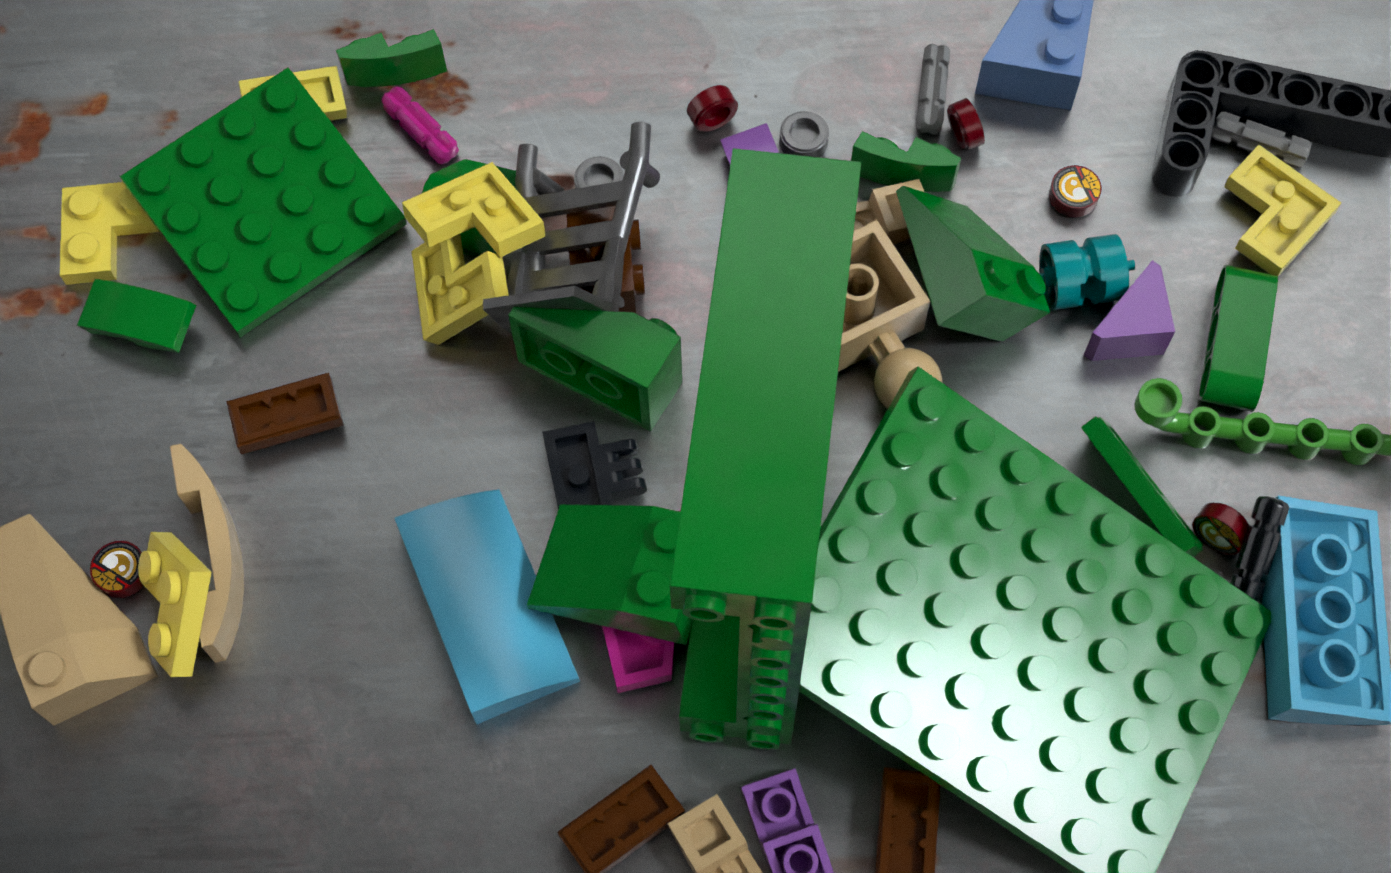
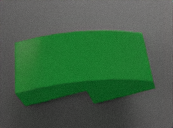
M434 29L419 35L408 36L401 42L389 47L380 32L368 38L354 40L349 45L336 50L344 79L349 86H393L420 81L448 72L442 45Z
M862 131L853 145L851 161L861 162L860 177L882 185L890 186L920 179L924 192H951L956 184L961 157L952 154L948 148L941 144L928 143L918 137L914 139L906 152L898 148L889 139L883 137L876 138Z
M94 279L77 326L92 334L128 339L141 347L179 353L197 305L157 291L113 281Z

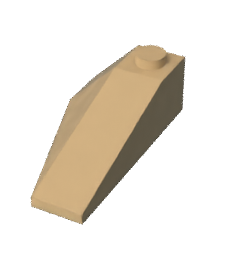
M30 513L0 527V615L13 661L31 708L55 726L158 677L140 630L98 588L93 580Z

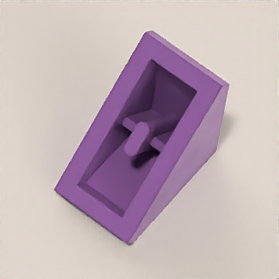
M1153 260L1149 263L1093 331L1083 356L1091 361L1164 355L1175 333L1163 273L1159 264Z

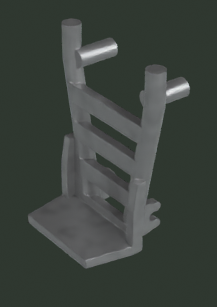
M634 122L631 124L629 151L622 154L619 161L621 168L625 170L622 181L565 191L563 187L536 168L537 146L527 143L518 146L515 178L516 190L540 218L610 206L616 207L611 221L545 231V237L522 247V252L513 254L507 286L509 295L483 299V310L505 330L512 333L508 314L513 307L618 312L619 308L624 307V299L620 296L624 253L643 185L647 188H652L660 180L659 171L649 164L650 124L646 122ZM605 245L601 261L549 269L544 267L543 255ZM594 286L591 294L580 287Z

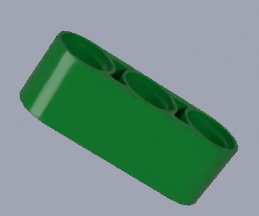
M1229 265L1223 266L1214 295L1199 389L1200 401L1250 412L1256 409L1265 377L1278 276Z

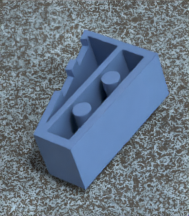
M1020 0L982 60L975 94L1071 110L1082 77L1094 0Z

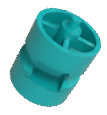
M1117 234L1086 238L1081 247L1074 240L1047 243L1041 246L1039 274L1045 283L1046 291L1044 295L1051 310L1079 307L1083 304L1084 298L1087 297L1093 304L1119 301L1129 289V271L1135 270V261L1127 260L1124 245Z

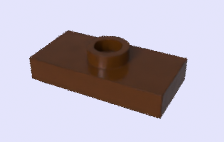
M329 372L226 401L236 445L241 455L344 425Z
M651 764L557 833L584 873H606L668 827L667 823L683 815L685 809Z
M886 767L883 769L874 873H935L941 785L920 771Z

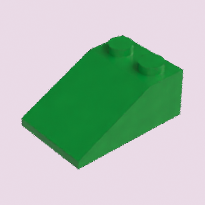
M906 186L896 190L938 326L1003 342L1050 313L1044 295L1046 291L1045 283L1035 267L968 206Z
M513 307L508 314L518 362L650 432L683 383L681 336L677 335L676 331L669 324L660 319L651 318L648 320L634 312Z
M560 504L527 602L528 608L686 645L694 619L685 616L681 609L671 608L670 581L680 511L656 506Z

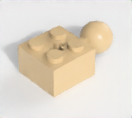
M877 220L854 230L838 372L873 355L879 365L874 378L875 391L880 402L888 409L909 371L919 366L940 382H942V375L939 366L930 355L918 349L905 348L901 342L924 330L930 300Z

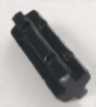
M1259 496L1256 499L1251 514L1255 522L1254 525L1248 524L1235 565L1240 570L1238 574H1232L1230 581L1232 585L1257 602L1260 600L1265 586V582L1261 578L1263 574H1269L1281 536L1277 528L1279 525L1284 526L1289 511V505L1286 502L1270 496Z

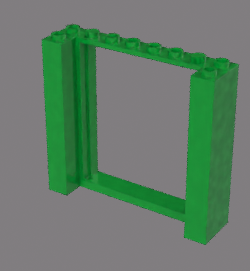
M736 148L732 150L670 581L671 608L681 609L685 616L694 619L688 646L679 725L680 731L690 732L689 737L698 741L717 743L723 741V736L746 739L748 746L765 750L778 749L780 743L791 744L814 590L861 162Z

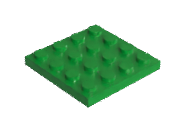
M289 67L120 176L123 184L240 338L407 225L404 214Z

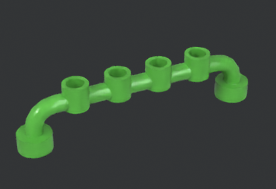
M1155 378L1145 382L1134 402L1135 412L1143 422L1162 431L1182 434L1184 441L1194 448L1207 447L1216 437L1234 439L1237 447L1248 454L1261 452L1267 443L1288 445L1290 452L1295 457L1303 460L1314 458L1321 449L1341 451L1345 460L1353 465L1367 464L1375 454L1391 456V435L1381 434L1375 426L1370 424H1359L1351 431L1327 428L1322 421L1315 418H1306L1298 425L1275 423L1269 416L1260 412L1251 413L1245 419L1220 417L1215 410L1209 407H1198L1191 414L1178 412L1182 405V394L1179 388L1167 379ZM1195 424L1202 425L1207 431L1200 430ZM1249 430L1257 432L1260 437L1253 435ZM1303 436L1309 437L1313 442L1306 440ZM1358 442L1363 443L1366 446V448L1359 445Z

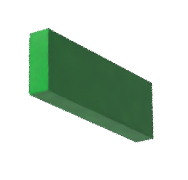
M1097 416L1081 427L1163 537L1192 557L1203 550V544L1111 424Z

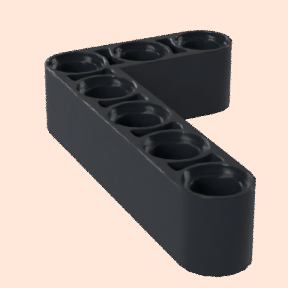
M1195 50L1189 52L1181 58L1167 94L1152 168V181L1161 193L1168 196L1180 197L1193 190L1208 157L1214 121H1216L1220 112L1239 116L1238 122L1244 124L1248 119L1285 132L1286 137L1294 135L1314 143L1378 157L1391 158V91L1208 51ZM1175 163L1182 164L1185 167H1181L1179 165H1176Z

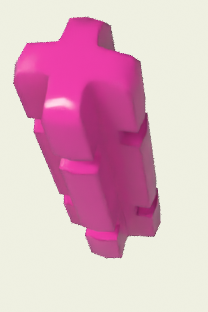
M395 86L385 93L381 99L384 104V110L394 120H400L399 125L423 149H429L428 154L437 163L444 165L456 157L459 152L457 141L447 131H441L442 126L419 103L411 102L412 97L402 87Z

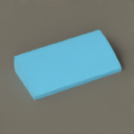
M499 489L448 499L394 518L476 725L580 682L553 615L529 609L527 606L536 575Z
M1278 495L1275 498L1286 502L1289 505V511L1284 526L1279 525L1277 528L1281 536L1269 574H1263L1261 578L1265 582L1261 595L1262 605L1271 611V623L1264 636L1268 719L1328 725H1390L1391 668L1378 513L1375 510Z

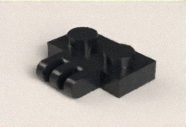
M594 421L542 432L558 509L560 504L612 505L614 500L638 496L647 491L644 478L638 477L623 480V478L636 476L643 472L641 460L638 458L619 461V459L632 457L639 452L636 440L625 439L599 445Z

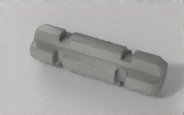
M932 43L924 48L916 128L921 133L938 134L942 130L950 50L946 45L937 46Z
M1220 112L1217 116L1211 136L1214 140L1228 145L1231 140L1238 142L1236 147L1248 152H1252L1260 145L1274 156L1283 158L1282 161L1287 165L1295 168H1302L1311 150V142L1309 140L1292 135L1291 140L1284 138L1285 132L1248 119L1245 124L1238 122L1239 116L1227 112Z

